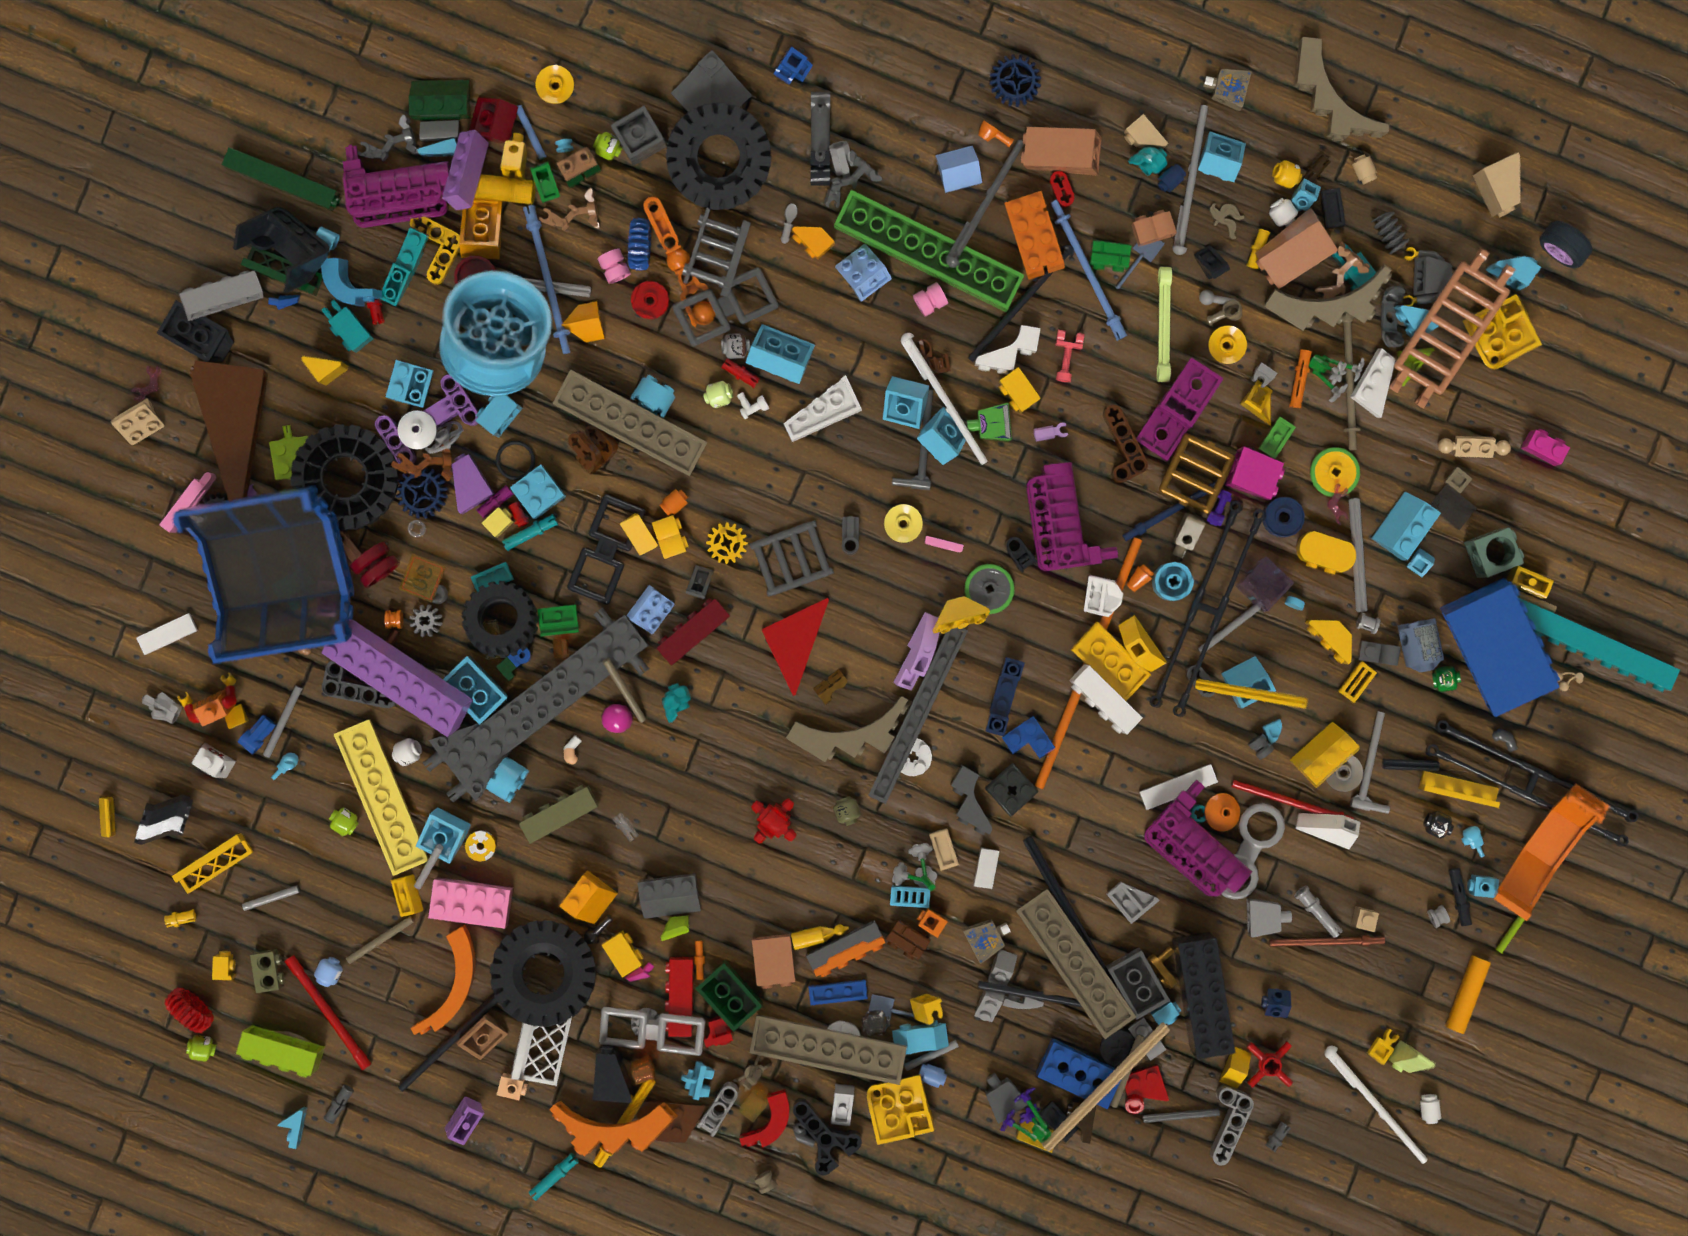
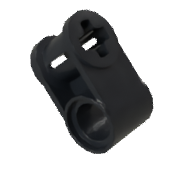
M1010 537L1005 541L1004 548L1021 573H1024V570L1033 563H1038L1020 538ZM1012 540H1016L1019 544L1018 549L1015 551H1011L1009 548V543Z

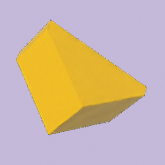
M1235 1047L1236 1053L1229 1055L1219 1082L1237 1089L1248 1075L1251 1053Z

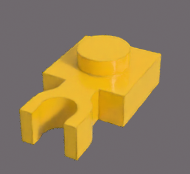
M1386 1029L1383 1039L1377 1037L1367 1051V1054L1382 1065L1386 1063L1395 1050L1391 1047V1044L1400 1037L1394 1035L1390 1039L1391 1029Z

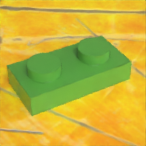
M1278 417L1258 450L1270 458L1276 459L1296 427L1283 418Z

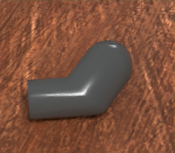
M1498 729L1492 733L1495 741L1501 740L1506 743L1509 752L1518 749L1511 732Z
M800 1122L796 1123L793 1126L796 1140L813 1147L815 1144L814 1138L807 1135L806 1129Z

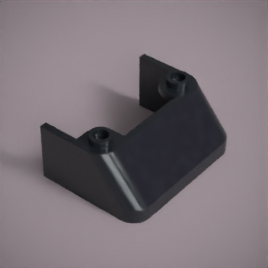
M281 207L272 208L236 225L233 245L235 251L249 244L258 250H267L273 247L293 264V266L287 268L284 286L286 294L309 283L329 255V245L289 211Z

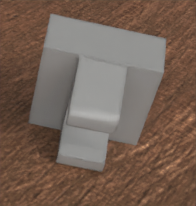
M1260 363L1253 371L1252 381L1255 382L1258 378H1262L1263 383L1260 387L1264 388L1275 378L1277 372Z

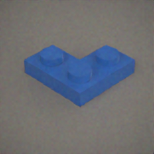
M1034 716L1002 737L1012 754L1027 744L1032 747L1039 759L1055 749V746Z

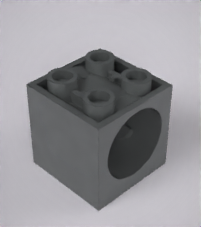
M645 106L611 125L614 134L618 137L633 166L666 148L665 141Z

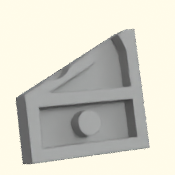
M1119 882L1106 893L1131 924L1160 901L1157 897L1123 882Z

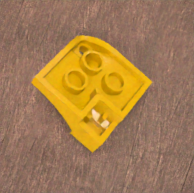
M1517 294L1503 302L1475 344L1484 364L1490 369H1499L1510 361L1542 345L1528 313ZM1486 308L1474 315L1483 320L1489 309ZM1465 319L1463 323L1469 335L1472 336L1478 326ZM1493 357H1498L1497 363H1492Z
M921 1074L902 1078L900 1085L881 1082L869 1087L867 1101L877 1145L935 1131ZM875 1090L880 1091L881 1095L879 1097L874 1095Z

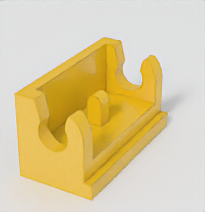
M924 994L910 999L915 1020L928 1025L932 1024V1012L935 1010L938 1012V1017L942 1018L941 998Z

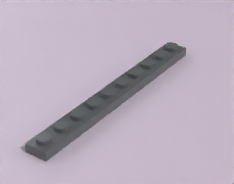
M954 628L945 633L868 795L869 797L884 804L887 803L968 630Z

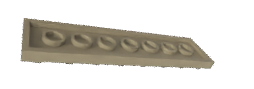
M572 370L569 371L552 403L687 476L691 475L707 444L706 441Z
M1048 889L1016 910L1021 920L1104 1039L1136 1018L1131 1008Z
M758 1014L755 1020L750 1047L751 1054L897 1085L901 1083L907 1051L906 1045Z

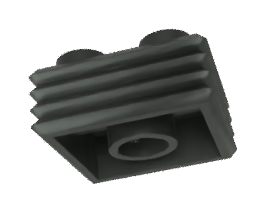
M1013 763L985 787V790L1010 817L1038 793L1035 786ZM1008 786H1011V787L1016 786V788H1015L1016 793H1015V794H1012V793L1007 794V792L1009 791L1007 787H1008Z

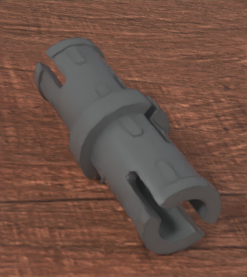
M343 1085L337 1097L331 1101L332 1105L323 1117L326 1122L334 1124L340 1112L346 1108L345 1104L354 1092L351 1087Z

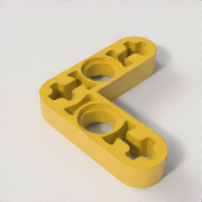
M420 217L424 225L428 226L431 223L427 233H425L429 235L428 239L440 244L427 271V278L433 284H441L445 280L460 250V235L427 217ZM411 219L410 226L417 229L415 221H420V219ZM419 226L417 229L423 233L426 231V229L421 226ZM435 227L440 228L442 232L438 238H434L431 235V231ZM456 236L458 243L457 245H452L451 250L454 251L452 254L449 250L444 249V247L449 248L451 245L449 239H453ZM441 254H449L450 260L448 263L443 264L440 262ZM436 263H438L441 267H444L445 270L443 271L440 268L438 274L441 277L439 279L436 278L435 280H433V276L431 274L432 272H437L438 267L435 265Z

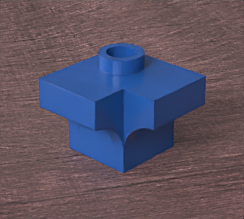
M791 47L787 50L773 75L788 85L794 77L803 82L813 64L807 60L806 56Z

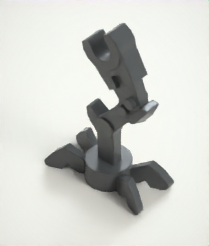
M405 115L401 116L398 124L404 128L402 129L403 134L394 137L385 135L388 141L382 149H378L366 142H361L360 144L366 147V151L364 153L358 152V155L370 159L381 158L384 162L388 158V153L393 145L403 141L407 143V150L419 155L418 148H415L416 142L413 130L408 125L410 119Z
M851 150L850 161L859 168L850 177L831 179L832 185L827 190L824 203L826 207H829L830 202L835 200L834 205L836 208H839L840 188L852 184L853 189H855L857 180L863 173L867 174L871 181H881L882 177L866 161L858 157Z

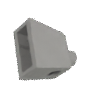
M1247 899L1248 936L1258 937L1281 932V923L1292 922L1291 911H1281L1279 903Z

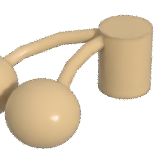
M1557 673L1560 681H1558L1560 682V690L1562 691L1569 689V682L1572 679L1576 678L1577 683H1582L1584 679L1582 673ZM1564 674L1575 675L1568 682L1562 681Z

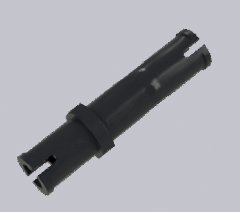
M1460 868L1449 869L1456 902L1455 910H1458L1461 926L1472 925L1469 911L1470 903L1467 902Z

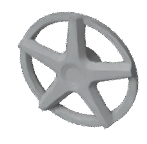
M451 421L438 427V432L434 439L437 442L431 448L425 447V450L431 454L446 448L450 449L461 432L464 431L462 425L459 422ZM452 424H456L458 429L450 432Z

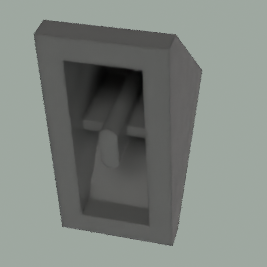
M696 565L686 594L706 599L714 571Z

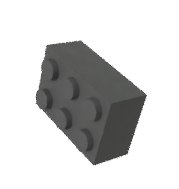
M1139 947L1106 966L1124 1000L1135 1014L1136 1020L1170 1001Z

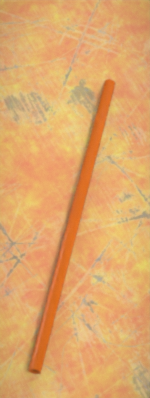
M1133 537L1116 580L1121 591H1123L1142 540ZM1113 613L1109 617L1102 616L1100 624L1106 630ZM1072 690L1052 740L1055 749L1047 754L1035 786L1044 789L1082 693L1079 695Z

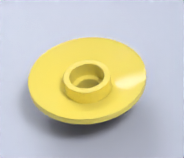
M906 504L897 505L890 509L884 521V527L888 536L894 541L901 543L910 542L917 538L923 526L922 517L918 510ZM901 520H905L907 522L906 527L900 526L899 523Z

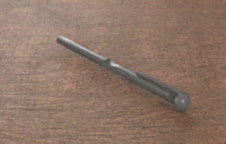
M1018 140L991 188L987 190L986 198L981 203L970 223L966 222L946 257L948 266L957 267L960 264L958 259L1021 151L1024 145L1023 141Z

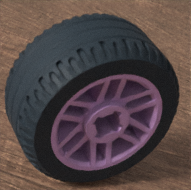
M1562 221L1551 222L1539 238L1541 247L1548 255L1570 268L1581 267L1593 251L1591 242L1583 233Z

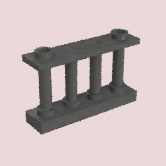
M706 208L705 214H700L697 223L701 227L689 264L685 263L682 275H685L683 283L687 284L691 275L718 284L722 288L720 295L728 297L750 222L743 220L741 227L737 226L735 228L709 219L710 209ZM705 226L734 235L737 238L736 244H729L703 235ZM700 242L729 251V254L732 255L731 260L727 259L726 261L699 252ZM695 259L724 268L727 271L726 277H719L692 268Z

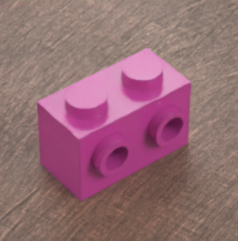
M1542 429L1529 431L1521 449L1553 466L1561 465L1570 447L1565 445L1566 442L1559 438L1553 439L1549 437V433Z

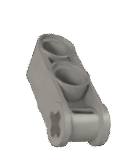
M727 1082L722 1086L707 1112L700 1119L697 1125L698 1128L705 1129L714 1137L723 1119L737 1099L739 1092L737 1084ZM726 1089H732L735 1094L733 1096H728L725 1094L724 1091ZM722 1105L725 1110L718 1112L714 1107Z

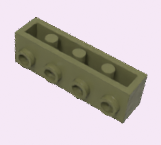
M580 785L573 789L574 794L568 797L566 794L555 799L557 803L552 806L549 803L538 808L540 812L535 815L531 812L523 816V821L519 825L529 844L597 808L599 804L589 785L585 788L583 785Z

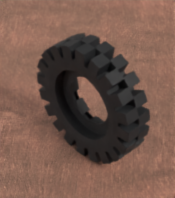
M727 103L705 104L686 113L673 128L666 151L668 172L676 188L694 204L714 210L731 209L746 203L760 191L771 167V148L762 125L750 113ZM712 135H724L731 138L739 149V164L735 171L726 177L716 178L709 176L699 166L697 159L698 149L701 143Z

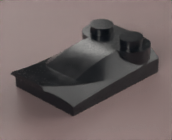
M175 300L157 331V334L205 362H223L234 344L228 330L207 317L203 316L188 321L182 303Z

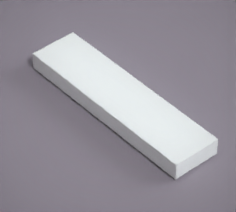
M1209 764L1142 790L1139 793L1146 810L1174 800L1181 791L1184 790L1186 792L1195 780L1201 782L1204 787L1215 784L1218 781L1212 765Z

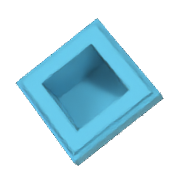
M1419 548L1407 567L1420 577H1423L1434 565L1435 558Z

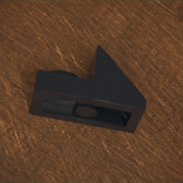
M1211 245L1194 254L1196 261L1209 280L1215 279L1230 270L1229 264Z

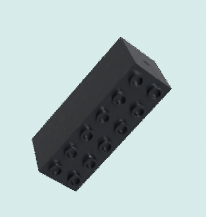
M1210 932L1172 938L1191 1053L1197 1060L1236 1053L1217 938Z

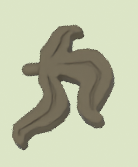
M1212 204L1209 211L1213 219H1215L1213 225L1216 226L1218 223L1227 225L1229 238L1236 239L1234 235L1236 223L1231 219H1225V217L1231 215L1235 220H1242L1244 216H1240L1239 211L1232 204L1223 205L1220 211L1215 208L1216 204Z

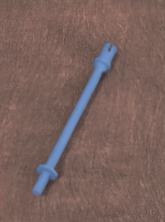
M1058 200L1051 202L1058 217L1055 224L1061 223L1108 317L1107 326H1110L1116 341L1128 336L1120 322L1121 317L1114 314L1068 222L1071 215L1065 216Z
M529 205V209H527V206L523 208L527 221L526 228L532 232L557 332L553 336L554 338L559 337L563 354L570 353V348L566 336L570 334V330H565L562 326L563 321L539 233L542 225L538 221L535 205Z

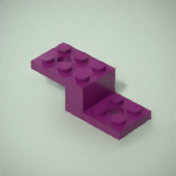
M1191 357L1136 437L1137 442L1163 460L1168 461L1183 435L1194 425L1224 378ZM1194 379L1201 381L1202 386L1199 390H1195L1191 386ZM1159 429L1164 430L1167 434L1164 440H1159L1156 436Z

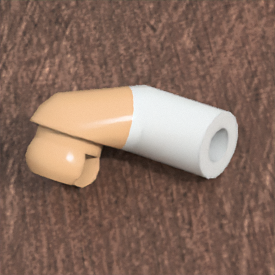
M576 735L564 746V760L571 765L575 764L578 760V757L575 755V748L582 742Z

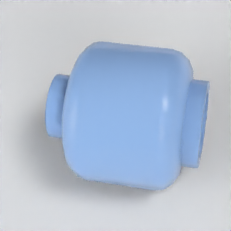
M333 957L321 959L314 972L316 982L325 987L335 985L343 972V968L339 964L340 961Z

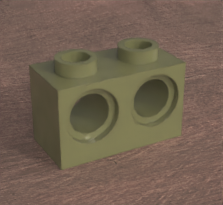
M277 949L251 954L250 959L256 993L281 989L285 983V976L283 972L281 973L282 957L280 953L278 954ZM264 957H268L271 960L270 966L264 964ZM267 976H271L274 979L273 985L267 983Z

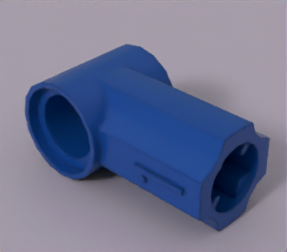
M262 715L254 726L239 738L238 743L253 755L263 745V740L276 727V724L269 717Z

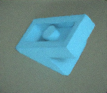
M302 1107L277 1125L292 1129L289 1130L287 1135V1141H289L288 1148L297 1149L301 1143L307 1107Z

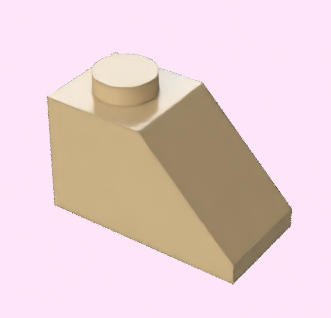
M1144 114L1124 131L1126 141L1137 148L1155 147L1158 149L1160 147L1164 149L1168 145V142Z

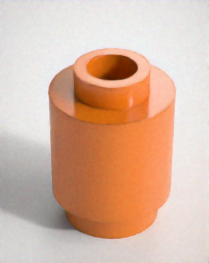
M675 489L662 500L660 507L668 516L675 515L688 504L686 501L688 497L682 490L677 491Z

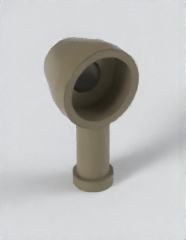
M1237 300L1227 301L1223 305L1222 311L1207 316L1209 324L1212 325L1225 317L1234 321L1239 320L1242 317L1240 302Z

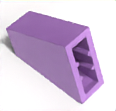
M469 454L458 456L454 459L456 462L452 464L457 509L462 515L489 499L490 496L495 495L474 459Z

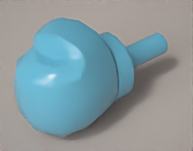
M295 753L285 754L277 765L278 770L271 778L275 780L281 773L285 774L286 771L293 769L298 764V755Z
M1471 826L1463 830V838L1461 839L1463 844L1470 845L1471 849L1476 848L1479 856L1484 857L1485 855L1481 848L1484 842L1479 827Z

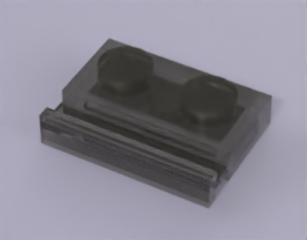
M1448 484L1444 485L1443 489L1429 504L1441 512L1440 516L1457 530L1461 529L1474 510L1477 509Z

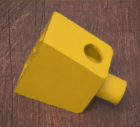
M513 133L512 140L505 141L501 162L503 177H513V179H524L527 149L525 143H523L524 135Z

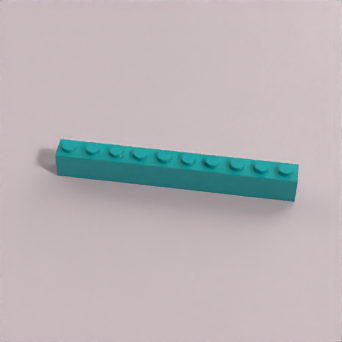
M1519 598L1527 608L1528 612L1525 615L1533 621L1536 627L1533 632L1540 638L1544 636L1548 638L1549 643L1557 646L1560 643L1566 646L1565 650L1576 654L1578 651L1587 660L1594 661L1596 659L1605 668L1611 669V667L1618 669L1617 673L1628 677L1632 675L1636 677L1635 681L1646 685V682L1652 684V688L1659 692L1672 690L1680 669Z

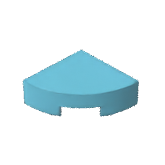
M1280 719L1262 726L1270 744L1277 741L1281 733L1282 723Z

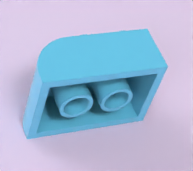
M471 656L465 657L443 679L473 699L467 712L479 725L508 698L504 690Z

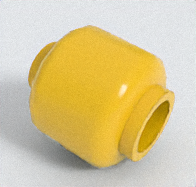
M1287 160L1277 163L1272 172L1275 183L1289 189L1298 185L1302 180L1300 166Z

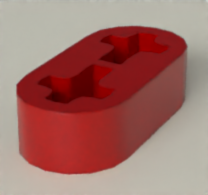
M1056 171L1050 177V186L1060 206L1066 208L1073 203L1074 193L1066 174L1062 171ZM1056 176L1063 178L1061 182L1062 188H1060L1058 183L1053 182ZM1063 190L1066 196H1070L1068 203L1061 201Z

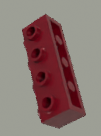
M709 598L702 604L703 609L697 613L695 610L687 617L689 620L684 625L680 623L672 630L674 634L669 638L664 636L657 642L659 644L657 650L671 666L731 616L716 598L713 601Z

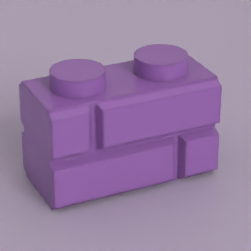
M468 1097L463 1098L452 1115L451 1121L445 1126L448 1139L461 1145L466 1143L484 1115L479 1102Z

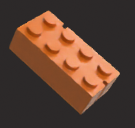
M1042 191L1005 202L1006 212L1028 280L1045 275L1044 266H1047L1048 273L1064 269V260Z

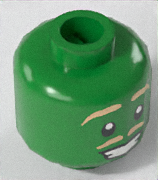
M1454 666L1438 667L1435 669V673H1432L1434 688H1437L1440 692L1456 690L1458 683H1461L1460 671L1456 672Z

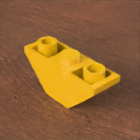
M965 596L948 600L932 631L934 634L939 632L947 633L951 629H962L969 624H981L986 620L990 610Z
M1135 615L1118 625L1124 646L1137 664L1152 672L1167 663Z
M1307 620L1305 622L1308 625L1307 630L1313 636L1317 635L1321 639L1320 644L1326 650L1331 649L1335 654L1333 657L1340 664L1351 663L1352 634L1339 621Z

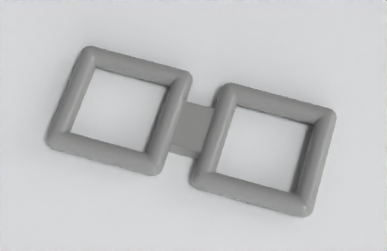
M603 1007L601 1010L599 1042L602 1045L643 1049L647 1039L657 1041L656 1048L658 1051L696 1056L702 1054L705 1030L704 1018L662 1013L659 1016V1021L647 1019L648 1014L646 1011ZM609 1015L640 1018L638 1041L607 1037ZM666 1022L697 1025L695 1047L665 1044Z

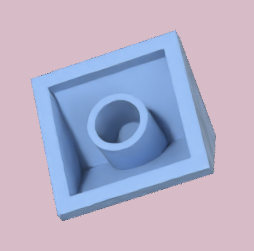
M973 146L935 156L945 193L982 183L979 160Z

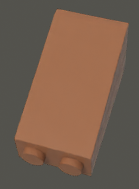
M1027 127L1026 133L1023 134L1025 152L1021 154V163L1031 170L1062 171L1064 173L1098 176L1102 137L1095 129Z
M1310 208L1255 253L1258 257L1256 263L1261 271L1264 269L1267 271L1266 278L1271 285L1275 284L1280 289L1337 252L1338 249L1312 208Z

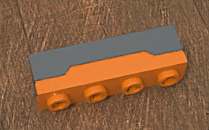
M873 920L806 953V957L816 977L819 975L825 977L832 973V969L836 967L841 969L849 964L848 961L854 958L859 960L865 957V953L870 950L873 952L883 948L882 944L885 943V939L876 921Z

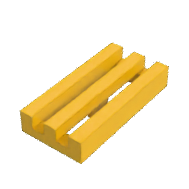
M1360 661L1338 692L1355 703L1377 672L1363 661ZM1362 667H1364V670L1361 672V674L1358 676V678L1355 680V682L1352 684L1349 690L1345 692L1347 687L1350 685V683L1353 681V679L1356 677V675L1359 673ZM1369 671V676L1352 697L1351 693Z

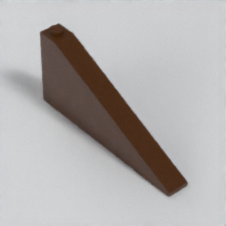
M195 360L194 366L190 369V377H192L228 500L247 498L268 374L264 369ZM246 505L233 507L244 520Z

